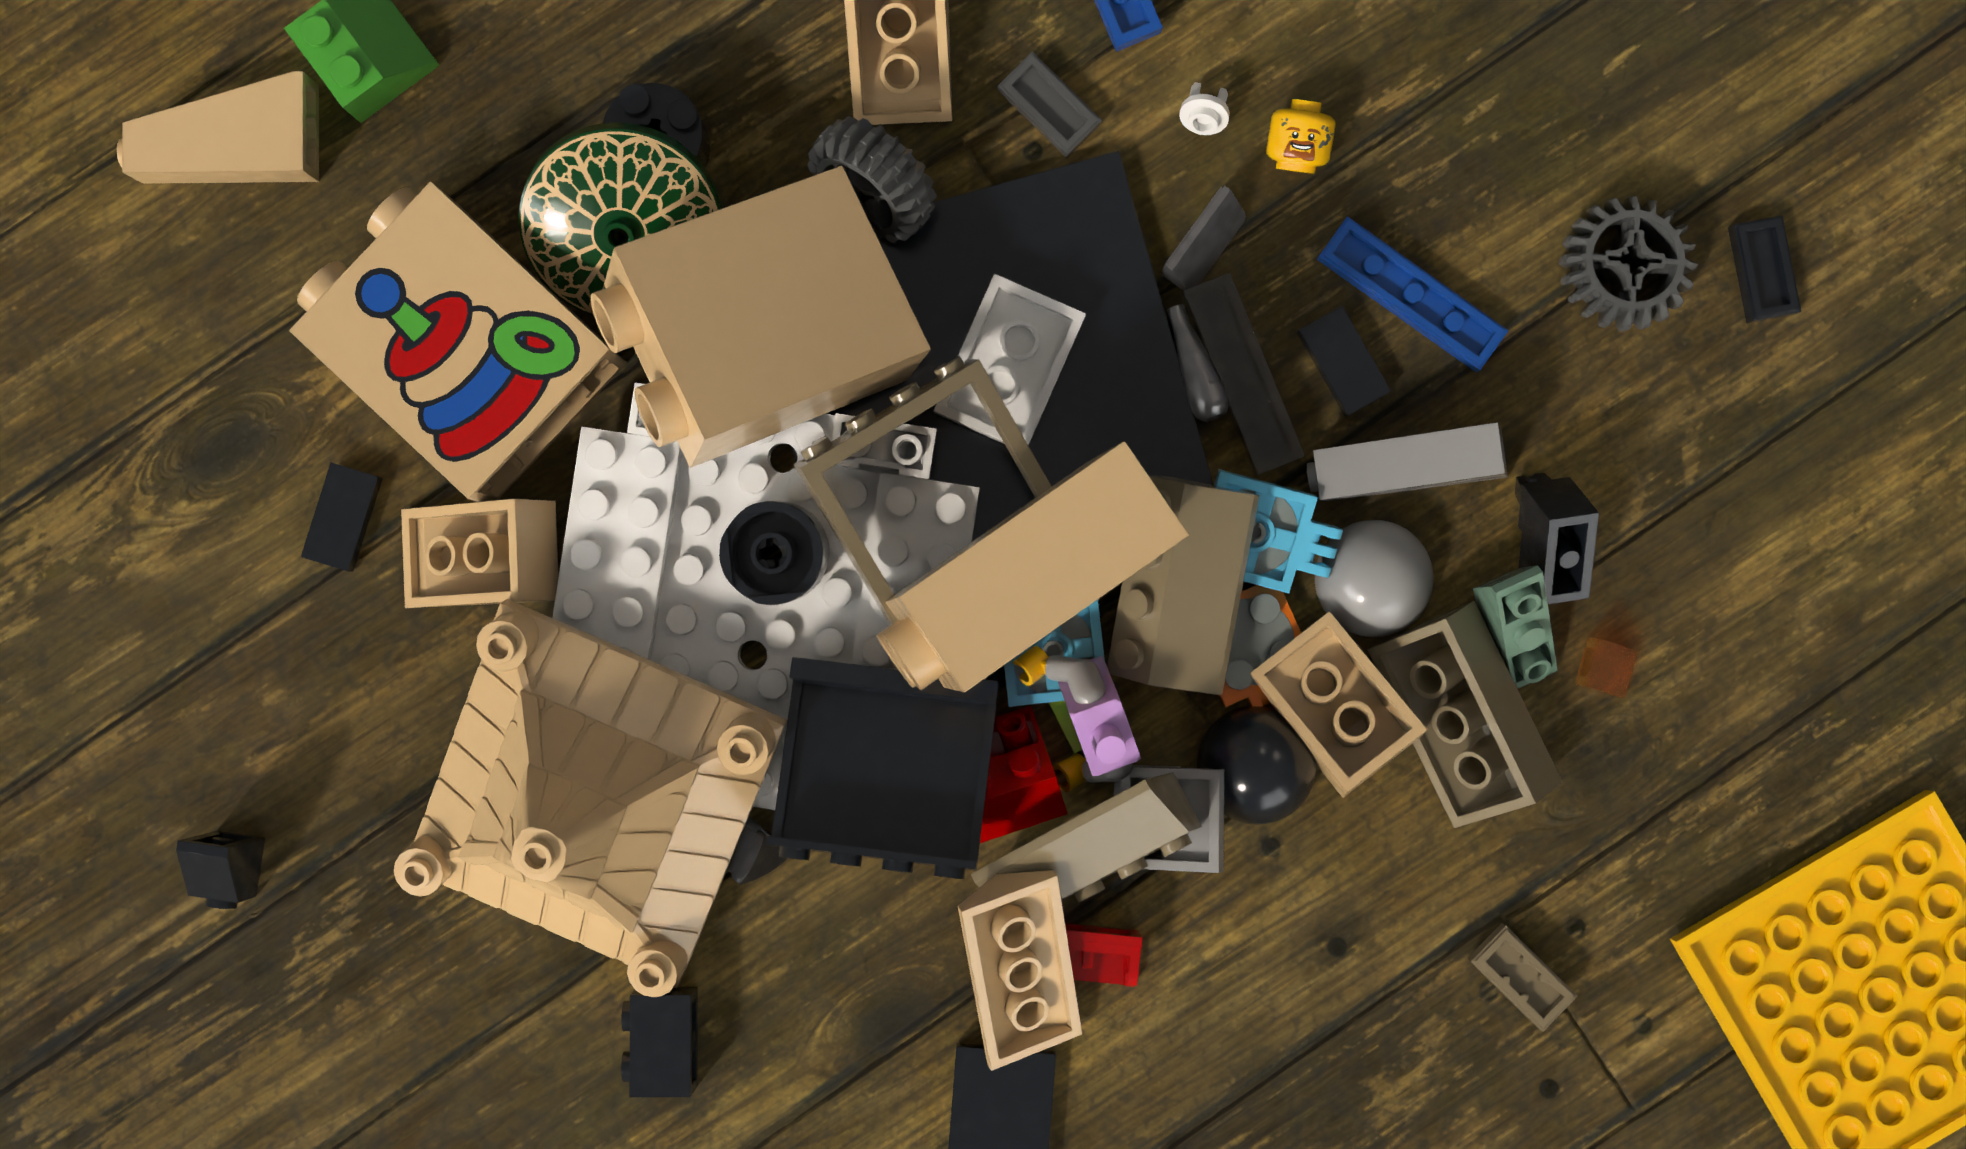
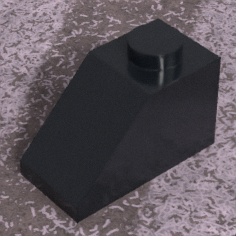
M213 831L178 840L176 852L188 896L206 898V906L219 909H235L238 903L256 897L265 837Z

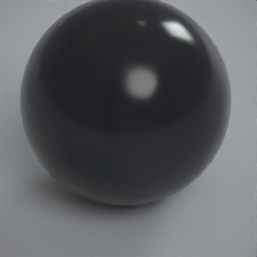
M1244 706L1222 715L1205 733L1197 755V768L1224 769V815L1246 824H1269L1291 815L1309 796L1316 777V760L1308 747L1276 709L1268 706Z

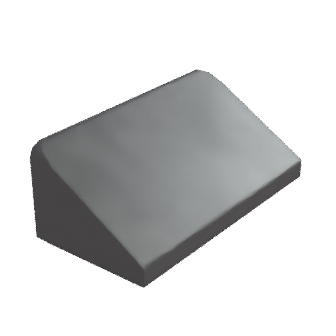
M1225 185L1223 188H1219L1162 269V276L1188 294L1195 291L1245 222V211L1232 191Z

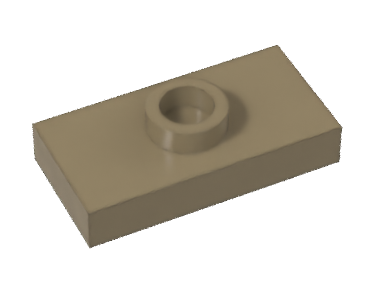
M1502 923L1467 958L1542 1032L1578 997L1534 952Z

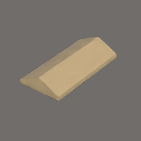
M1054 870L995 874L958 905L987 1065L991 1071L1082 1035L1057 874Z

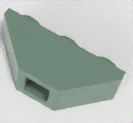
M1538 565L1517 568L1473 588L1476 605L1517 689L1530 683L1539 682L1547 675L1558 671L1543 571Z

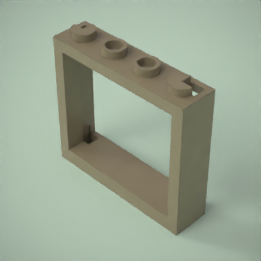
M958 356L948 363L941 364L933 370L937 377L936 379L919 388L916 382L903 387L889 397L893 405L876 415L872 409L860 413L845 423L848 432L832 442L828 436L812 442L811 446L801 451L804 458L794 464V467L884 617L891 625L897 619L886 604V601L901 590L893 594L822 473L968 384H971L1035 498L1052 487L979 359H967L963 362L962 358Z

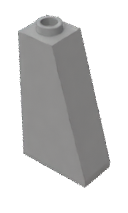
M1498 422L1313 450L1315 462L1307 463L1311 492L1319 491V497L1322 501L1508 477L1502 430Z

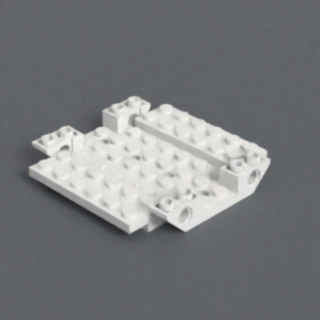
M634 383L627 433L581 426L553 619L787 720L793 681L789 678L792 657L897 669L876 637L877 634L891 624L884 617L796 468L794 467L789 472L780 473L770 463L771 452L776 446L781 444L791 445L796 450L797 462L802 460L804 457L801 451L811 446L812 442L824 436H828L832 442L848 432L845 423L855 416L838 413L836 415L823 414L692 468L689 467L678 441L658 447L649 436L640 417L635 400V388L645 384ZM902 424L822 473L893 594L922 577L972 542L980 487L927 480L930 478L936 428ZM765 501L789 502L810 511L823 526L829 542V562L821 582L805 596L779 605L758 604L739 593L725 578L719 557L721 538L732 520L746 507ZM773 538V543L778 546L776 538ZM778 546L781 549L782 557H786V548ZM750 640L762 643L767 650V660L759 669L748 668L740 657L742 646ZM786 727L753 807L775 810Z

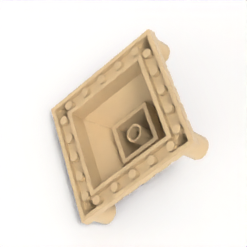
M506 599L500 603L494 620L484 626L477 636L476 647L481 658L480 665L474 676L466 703L463 706L415 840L395 861V879L403 890L416 896L430 895L441 885L468 894L469 897L495 908L505 910L507 913L534 925L542 926L546 930L573 942H579L596 952L610 958H616L628 965V979L636 991L649 997L663 996L670 992L673 987L677 989L683 979L782 737L787 719Z

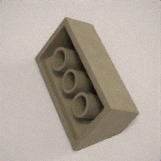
M1148 475L1189 536L1122 582L1107 664L1108 671L1111 675L1146 685L1222 695L1260 495L1177 477Z
M1475 601L1432 617L1367 649L1375 667L1428 729L1413 745L1454 828L1536 804L1562 783L1561 777Z
M1174 772L1139 782L973 872L971 876L975 884L980 888L995 874L1054 870L1058 876L1061 901L1075 894L1078 902H1081L1106 889L1102 879L1118 872L1121 880L1148 867L1144 857L1161 849L1164 857L1190 845L1192 841L1188 834L1201 828L1202 825Z

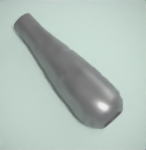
M1184 304L1173 306L1166 310V315L1174 336L1176 354L1188 404L1197 419L1203 422L1218 419L1226 414L1229 407L1227 391L1216 367L1213 365L1212 359L1190 323Z

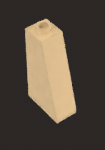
M292 71L123 122L122 138L117 143V158L122 167V172L143 184L319 182V84L303 71Z

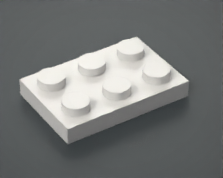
M994 274L958 356L962 358L963 362L967 359L980 360L1029 446L1086 314ZM971 384L936 404L935 414L1004 444Z

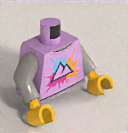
M1033 646L1013 661L1014 665H1019L1025 670V672L1019 675V680L1026 686H1031L1045 674L1048 679L1058 681L1086 757L1085 759L1081 754L1076 753L1053 765V769L1061 770L1067 779L1059 785L1063 791H1070L1086 781L1090 783L1120 781L1131 773L1133 763L1140 760L1141 756L1103 656L1091 660L1059 655L1049 657L1040 647Z

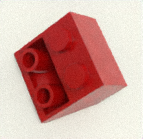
M1031 705L995 717L980 843L1068 814Z

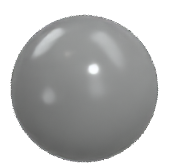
M1363 520L1342 528L1341 539L1330 538L1326 543L1337 548L1335 559L1319 555L1317 562L1332 567L1329 578L1315 575V589L1323 610L1326 614L1330 611L1346 631L1363 637H1384L1406 629L1421 616L1432 595L1434 583L1433 567L1425 547L1413 533L1389 521Z

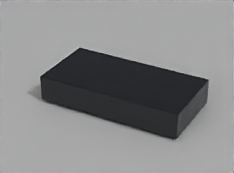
M1783 216L1738 223L1728 227L1746 323L1800 313L1801 307Z
M1343 306L1297 331L1298 336L1345 417L1391 392Z
M330 462L301 557L353 572L383 478Z

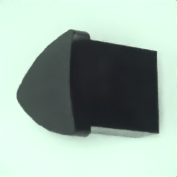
M750 816L727 868L733 874L732 878L739 885L754 881L768 874L787 860V858L778 857L779 847L766 844L767 836H772V833L764 830Z

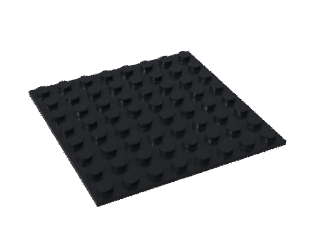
M1119 151L933 202L935 208L930 213V218L916 234L911 235L906 241L897 240L895 243L887 241L884 237L879 240L931 350L907 381L826 414L836 415L838 413L857 416L866 410L872 409L876 415L893 405L889 397L898 390L914 382L921 388L936 379L937 377L933 370L941 364L948 363L958 357L993 275L996 274L1086 314L1029 443V448L1051 486L1091 459L1123 441L1129 446L1148 475L1177 477L1214 485L1195 417L1186 397L1179 361ZM935 404L904 424L937 429L930 478L927 480L980 487L972 541H974L1032 501L1035 496L1005 444L935 414ZM792 447L795 462L797 463V453Z

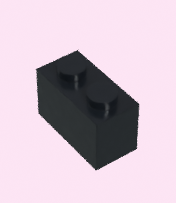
M673 987L670 992L659 997L644 996L635 990L630 995V1001L623 1002L621 1015L622 1030L624 1032L630 1031V1051L623 1052L621 1062V1077L623 1082H629V1097H691L697 1088L698 987H677V989Z

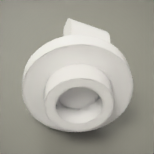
M1195 82L1191 87L1189 97L1181 105L1180 120L1188 130L1196 134L1212 135L1219 133L1227 126L1230 112L1226 105L1227 90L1220 88L1217 97L1209 94H1200L1201 83Z

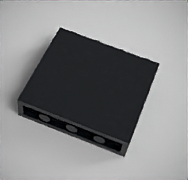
M792 657L789 678L793 681L774 822L772 836H767L766 844L779 847L778 857L809 861L810 852L817 851L831 853L830 863L861 867L862 857L882 859V870L913 873L914 863L934 866L933 876L965 879L966 870L977 871L999 690L998 681L982 680L968 691L960 692L944 688L939 679L920 690L917 686L912 688L898 669Z

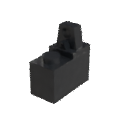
M1545 473L1516 477L1515 496L1520 504L1518 527L1522 531L1519 568L1539 566L1543 571L1548 604L1589 598L1599 512L1571 477L1551 479Z

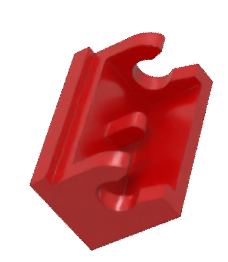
M1065 923L1074 980L1119 984L1129 987L1137 986L1143 938L1139 930Z

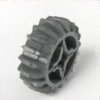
M850 116L844 120L837 119L832 126H827L813 143V148L808 153L810 161L807 166L813 176L843 166L878 240L884 237L892 243H895L897 240L906 241L923 227L930 218V213L935 208L933 202L937 195L932 188L934 181L923 172L926 166L913 157V150L906 149L899 142L898 136L893 138L886 133L881 125L875 128L869 120L862 118L858 121Z
M1637 196L1628 197L1624 200L1623 205L1617 198H1610L1604 203L1603 209L1594 205L1586 211L1587 219L1579 218L1572 224V229L1576 235H1569L1562 242V245L1571 253L1560 257L1558 264L1564 268L1571 269V273L1560 279V284L1565 286L1574 284L1577 290L1570 294L1568 302L1573 304L1583 299L1586 303L1582 309L1581 317L1588 318L1598 311L1599 327L1605 328L1615 319L1618 331L1624 332L1629 330L1633 323L1639 330L1650 327L1652 319L1661 322L1669 317L1668 308L1677 309L1682 306L1684 300L1679 292L1685 293L1691 290L1694 285L1683 274L1695 271L1698 263L1685 259V254L1695 250L1696 244L1693 242L1682 243L1679 236L1687 231L1688 225L1681 224L1675 228L1671 226L1670 221L1673 219L1674 210L1668 209L1658 216L1656 214L1657 200H1649L1640 207ZM1619 227V237L1614 239L1613 249L1606 250L1601 254H1593L1595 244L1601 233L1605 229ZM1644 236L1653 243L1657 252H1653L1647 247ZM1625 256L1626 263L1634 264V267L1638 268L1630 272L1629 265L1622 264L1621 261L1617 260ZM1655 273L1661 274L1654 293L1646 301L1636 302V291L1642 288L1643 277H1649ZM1596 274L1608 280L1611 286V293L1601 285Z

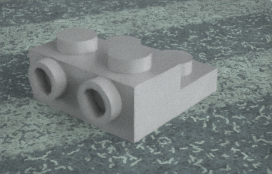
M1133 765L1131 773L1126 778L1114 783L1115 796L1145 779L1174 772L1202 825L1201 828L1188 834L1192 841L1190 845L1164 857L1161 849L1144 857L1148 864V867L1144 869L1220 873L1224 871V769Z

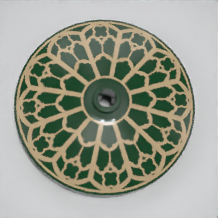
M623 122L601 123L583 127L569 133L549 147L539 158L527 179L521 196L519 232L528 261L548 289L570 306L594 316L591 306V294L605 289L604 283L614 247L722 209V204L717 188L706 168L681 143L660 131L638 124ZM612 229H623L627 235H623L621 232H614Z

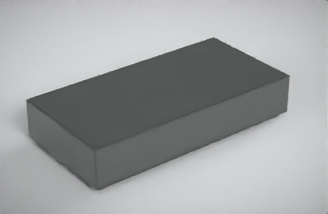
M1033 51L998 85V91L1066 159L1102 123V119Z

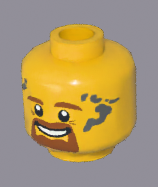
M1292 99L1291 109L1282 108L1273 113L1266 153L1269 158L1277 161L1276 169L1315 174L1316 167L1324 166L1329 162L1336 122L1330 115L1320 113L1322 103Z

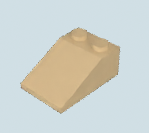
M844 0L853 118L858 121L864 118L869 120L872 125L952 121L948 0Z
M507 499L401 509L405 608L500 604L506 599L516 603L555 601L558 584L555 501Z
M1330 611L1250 673L1276 711L1290 724L1308 747L1316 760L1317 767L1343 798L1417 741L1428 730Z

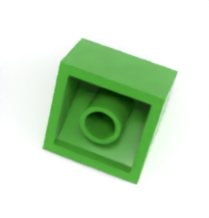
M321 0L284 27L287 34L342 108L360 123L364 122L440 66L392 0Z

